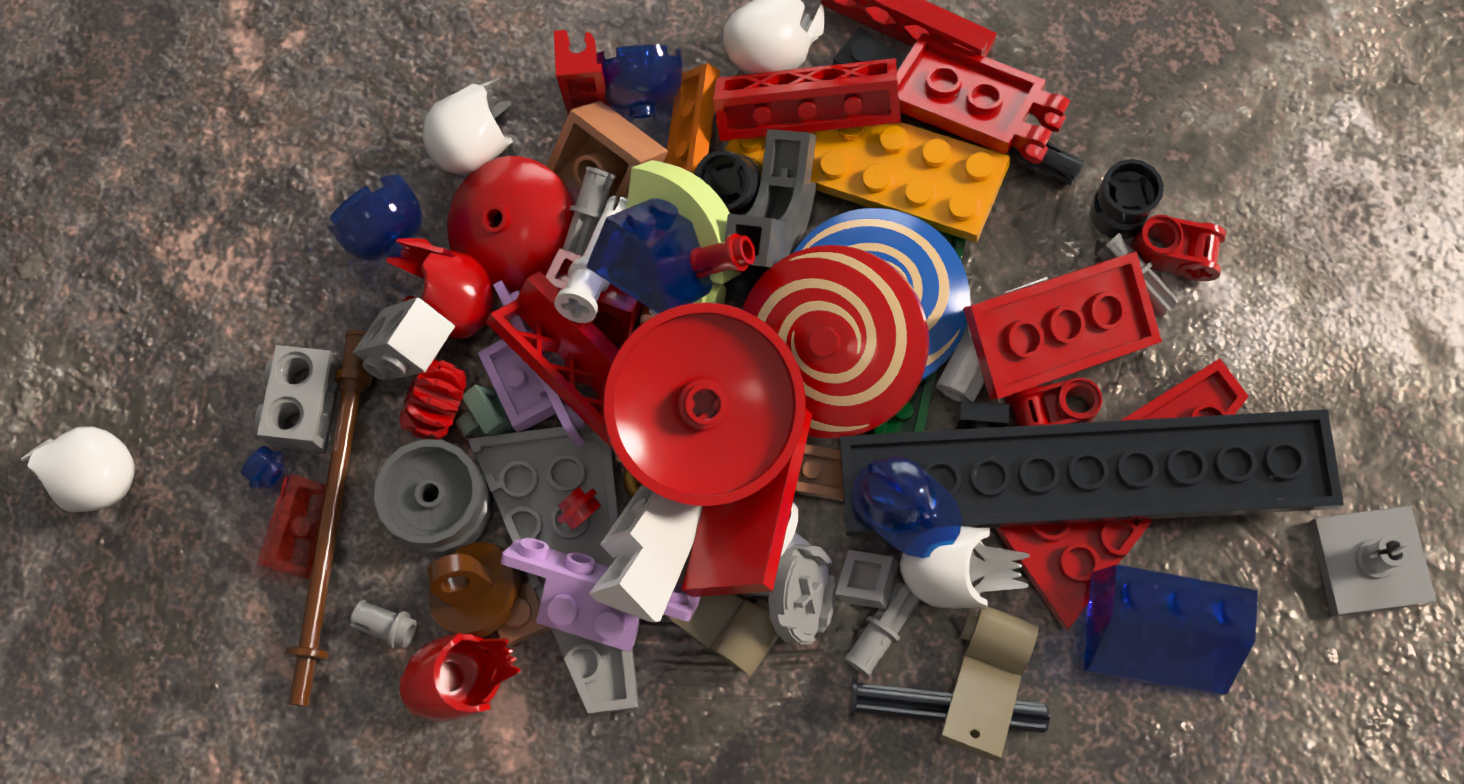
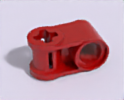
M1155 215L1143 224L1132 239L1130 246L1146 264L1150 261L1154 264L1151 267L1152 270L1180 275L1193 281H1213L1218 279L1221 274V267L1217 264L1220 244L1225 242L1226 231L1221 226L1212 223L1193 222L1168 215ZM1148 237L1158 238L1163 243L1164 248L1155 247L1150 243Z
M1074 378L1045 386H1034L1004 397L1005 403L1012 407L1017 426L1093 422L1103 402L1102 392L1092 380L1086 378ZM1071 396L1083 398L1089 406V411L1085 413L1073 412L1068 408L1066 398Z

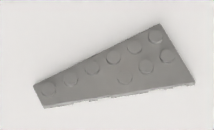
M587 424L579 429L586 444L579 448L576 447L563 427L468 438L470 446L484 473V478L504 519L503 521L512 542L525 538L538 539L548 544L549 549L566 554L573 552L583 553L594 558L595 563L610 567L617 557L612 558L600 544L619 518L613 450ZM578 487L585 494L594 488L597 491L594 497L602 506L573 531L565 522L560 525L556 519L563 512L557 505ZM526 572L541 603L546 578ZM551 628L589 715L639 709L633 648L628 652Z

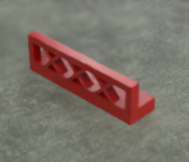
M821 0L823 6L911 47L915 45L922 33H926L987 57L997 36L996 32L926 0Z
M896 58L717 77L713 97L720 141L766 137L767 129L815 132L901 123Z
M539 271L526 279L516 300L490 313L486 323L613 450L605 429L602 402L606 376L619 349L592 322L577 323L563 317L555 307V298L559 290ZM519 315L532 328V334L516 330L508 320ZM542 350L557 353L564 360V366L549 363L542 356ZM575 383L589 385L597 393V399L583 397L575 389Z

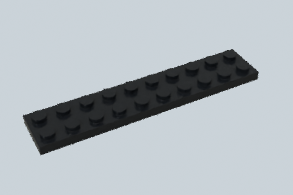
M1328 409L840 436L839 439L846 536L921 532L929 528L951 526L995 528L1338 509L1344 505Z

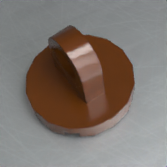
M475 542L462 546L452 554L441 557L429 565L427 568V579L430 587L429 609L439 626L451 634L461 632V634H471L481 638L492 634L507 622L512 614L509 610L513 606L514 599L519 600L522 584L520 570L501 564L503 550L491 543Z

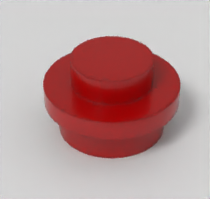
M580 487L574 490L557 505L563 512L556 519L561 525L565 522L572 531L602 506L594 497L597 491L592 488L585 494Z

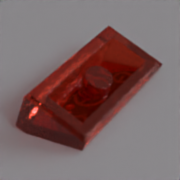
M294 474L284 478L257 561V567L309 579L326 484Z

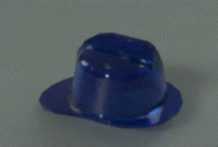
M905 457L873 460L860 472L854 481L851 497L855 511L893 547L906 555L919 558L930 557L933 550L940 546L953 545L958 538L962 523L958 503L948 490L924 471L916 462Z

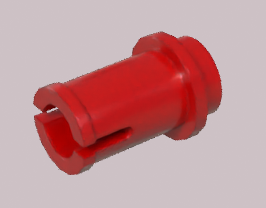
M736 233L728 235L724 242L702 248H694L690 253L693 272L697 271L696 276L699 278H705L709 275L731 269L742 272L750 264H753L755 260V250L751 240L747 236H740Z

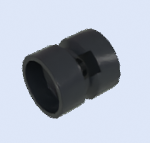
M727 150L714 151L706 155L697 164L694 175L702 179L718 194L729 212L747 213L756 200L763 166L756 159L747 155Z
M1127 159L1111 166L1091 202V219L1099 232L1109 238H1114L1118 233L1122 235L1123 239L1133 238L1143 224L1152 216L1163 197L1164 185L1161 175L1153 166L1142 160Z

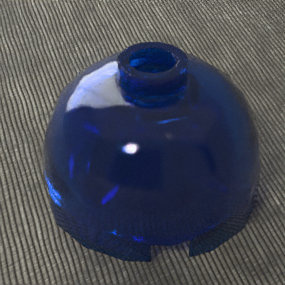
M667 45L623 46L616 48V57L605 59L604 51L597 53V62L602 65L605 78L606 92L604 99L614 108L629 110V118L645 119L655 117V108L668 105L678 95L683 78L682 52L680 48L676 47L672 55H668Z
M399 174L380 178L384 187L374 192H371L367 185L359 189L343 201L330 216V220L334 225H327V228L347 253L364 261H380L387 257L401 256L400 253L403 250V245L396 243V240L415 238L419 233L422 223L421 204L411 186Z

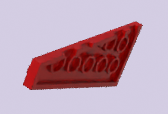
M1219 358L1120 421L1233 415L1237 413L1249 396ZM1154 519L995 527V530L1009 550L1030 554V557L1016 561L1022 565L1021 568L1066 632Z

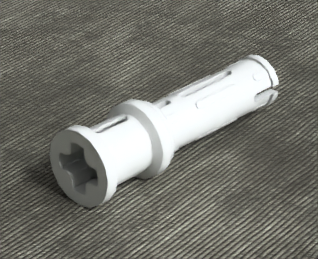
M612 196L607 200L605 209L583 256L574 260L570 265L568 284L565 289L559 291L555 298L557 311L570 321L577 323L593 321L598 312L596 302L600 293L606 291L611 283L609 267L627 226L634 216L626 213L628 199L620 197L616 210L614 206L617 202V196Z

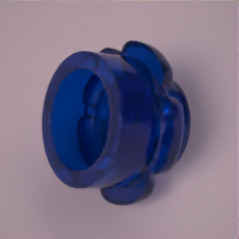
M265 445L257 449L248 458L241 470V475L249 480L248 486L251 489L262 486L269 489L280 480L286 470V466L282 464L284 459L282 451L277 450L274 452Z

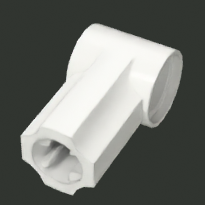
M968 324L958 346L935 386L944 396L957 403L961 401L974 402L984 384V378Z

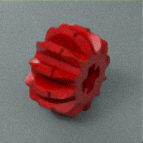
M433 359L425 372L415 374L400 412V427L412 432L411 435L422 439L439 440L444 437L453 423L463 398V391L466 387L465 371L455 368L454 364Z

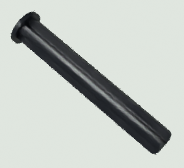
M852 677L848 716L854 718L856 712L945 722L953 693L858 683V677ZM1016 700L1009 729L1038 733L1047 732L1050 723V710L1045 703Z

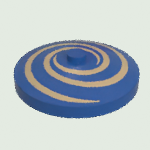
M865 208L845 212L830 218L813 229L798 245L794 253L806 248L822 245L853 247L882 258L906 278L923 306L929 331L928 359L921 382L936 373L948 361L958 346L967 325L963 307L970 305V290L966 272L959 256L950 243L936 229L917 217L884 208Z

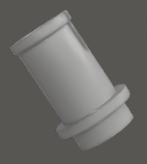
M361 600L357 604L350 620L352 621L350 624L352 630H359L385 640L388 647L396 649L399 646L403 648L408 647L417 629V621L411 619L409 612L402 611L398 614L371 604L367 600Z

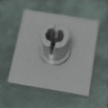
M1411 505L1320 517L1309 522L1332 617L1427 605L1436 602Z

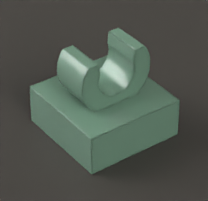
M474 385L463 394L462 399L470 411L460 416L455 423L465 438L472 434L476 438L483 437L486 434L499 435L515 431L494 388Z

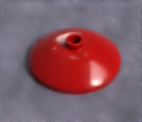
M505 156L490 160L470 173L462 181L453 196L447 218V235L451 251L470 255L486 270L493 290L496 291L493 284L502 280L510 293L517 290L520 292L528 277L539 271L546 276L559 248L563 249L574 212L569 210L571 205L574 206L571 194L562 179L553 170L538 161L521 156ZM501 212L502 222L499 226L495 227L493 224L494 216Z

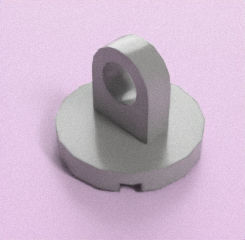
M795 544L788 548L780 557L773 592L746 593L741 595L756 601L758 598H761L769 603L770 620L776 634L785 642L812 644L816 641L814 638L817 632L823 633L830 624L835 609L837 583L835 576L829 575L827 565H832V561L821 547Z

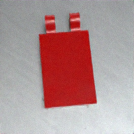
M926 33L921 34L897 71L901 113L1007 155L1011 146H1014L1026 160L1036 164H1040L1048 151L1046 144L1052 132H1059L1066 120L1064 113L1070 104V100L1065 96L1044 91L1046 83L1044 79ZM1030 114L1035 116L1042 126L1026 123Z

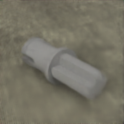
M588 166L585 170L583 184L575 206L571 205L569 209L574 212L563 247V250L583 256L601 218L609 191L615 179L613 174Z
M1118 233L1097 254L1104 260H1108L1135 251L1122 238V235ZM1138 255L1154 315L1162 317L1176 306L1178 298L1152 271L1151 267L1154 264L1151 261L1146 264Z
M898 582L891 590L887 608H879L874 617L868 616L865 621L868 626L848 655L846 654L844 660L867 677L871 676L873 669L892 641L896 643L899 641L898 632L920 601L906 584Z

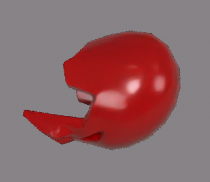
M403 238L396 240V243L403 245V250L400 253L401 256L387 257V263L424 279V290L420 299L455 325L449 338L463 339L471 337L487 324L486 321L493 310L494 291L486 270L470 255L433 246L426 239ZM409 295L403 300V302L416 297Z
M459 632L437 638L422 646L410 658L400 678L399 692L406 709L414 716L433 722L458 720L490 710L489 702L495 696L501 683L521 671L519 667L512 665L517 658L510 656L513 649L506 648L509 639H484Z

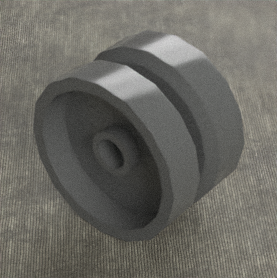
M420 439L401 446L385 460L375 479L373 500L379 519L403 543L426 555L446 556L462 546L472 544L483 534L491 518L493 495L484 478V474L461 448L444 440Z

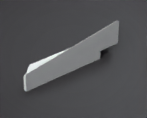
M641 484L600 544L612 558H617L592 588L589 595L597 602L646 621H660L694 543L703 506L687 505L666 499Z

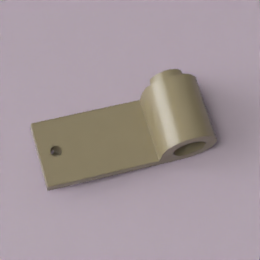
M686 559L677 580L678 583L683 584L689 562L688 559ZM735 594L700 597L698 607L690 621H683L664 615L748 677L752 676L779 638L770 620L769 603L761 598L752 603L748 600L743 601Z
M987 606V609H979L978 613L971 610L968 611L960 633V638L968 642L940 741L999 763L1021 677L1030 660L1038 636V624Z

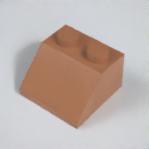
M597 101L570 111L546 166L553 170L565 183L573 199L574 206L583 184L587 166L615 175L607 200L612 196H617V202L614 206L616 210L620 197L628 199L631 167L651 160L663 162L668 150L605 103Z

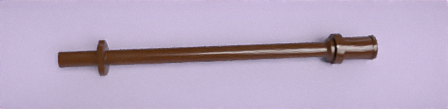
M361 330L346 331L341 369H337L335 372L334 381L338 383L342 393L299 646H291L285 649L286 656L296 658L289 705L309 707L316 660H329V653L318 649L360 394L366 388L371 387L373 376L363 368L362 364L364 361L353 353L366 334V331Z

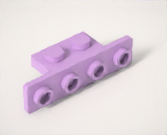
M502 280L493 284L503 306L516 300L520 293L518 290L510 293ZM519 315L510 319L516 330L532 334V328L529 329L527 323ZM503 339L478 352L509 421L516 432H523L557 414L565 432L576 447L579 448L586 444L579 430L586 426V423Z
M532 538L517 539L503 552L501 564L546 578L536 623L624 651H631L636 641L641 618L597 602L589 595L592 588L609 568L608 566L595 563L594 558L583 553L573 552L566 554L549 549L548 544ZM677 582L663 615L683 621H690L698 607L700 597H690L681 590L683 584Z

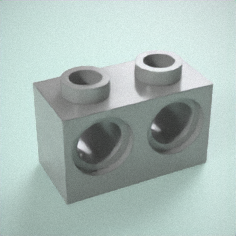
M419 297L383 308L353 353L364 361L362 366L367 372L381 380H392L423 373L427 370L455 325Z
M276 345L273 359H270L265 367L264 380L267 389L264 403L258 406L255 414L257 436L272 447L326 453L339 391L338 383L334 381L335 372L337 369H341L342 362L329 350ZM309 369V375L302 383L293 384L294 377L299 371ZM300 412L298 423L293 428L284 430L286 419L290 415Z

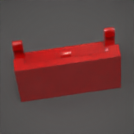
M554 31L555 72L567 115H569L572 109L597 101H602L611 108L602 65L597 62L595 39L590 32L585 33L584 41L586 48L584 51L573 53L569 50L571 44L567 31Z

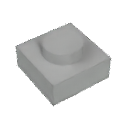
M848 550L835 595L841 602L886 609L899 564L892 556Z

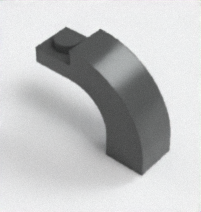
M767 129L761 182L756 200L746 215L728 214L724 241H726L728 235L735 233L740 236H747L755 250V260L750 265L772 268L774 264L793 254L801 243L811 215L816 190V183L811 182L817 135L807 132Z

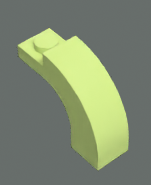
M655 160L631 167L626 213L662 223L682 243L687 255L689 269L685 304L705 302L724 304L726 287L722 284L740 275L741 272L731 269L709 275L705 278H699L696 276L697 271L693 272L690 253L694 248H702L724 242L727 216L730 214L726 205L708 184L683 168Z

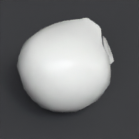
M753 0L743 5L730 16L723 28V45L729 59L744 74L797 69L804 63L811 43L823 34L824 6L820 4L813 21H810L809 14H806L801 21L805 7L801 0Z
M499 79L480 85L471 84L457 93L436 102L425 116L423 128L424 146L429 157L443 171L462 176L469 175L486 162L496 158L513 142L511 137L503 136L495 121V118L511 105V101L494 104L497 98L495 96L491 97L494 92L490 89L500 81Z
M93 426L76 427L59 435L55 440L48 439L21 458V461L29 460L28 468L36 473L54 502L68 512L95 511L118 503L129 491L135 472V464L126 445L108 431Z
M966 526L936 527L921 531L907 544L902 553L900 569L903 580L911 592L918 599L931 606L949 609H987L988 601L980 597L982 593L1029 587L1024 582L1014 580L1013 578L1020 577L1021 573L1012 570L1022 567V565L1013 561L1028 558L1030 554L985 546L981 540L990 536V528ZM973 549H975L983 557L985 561L975 556ZM983 578L978 585L972 586L975 581Z

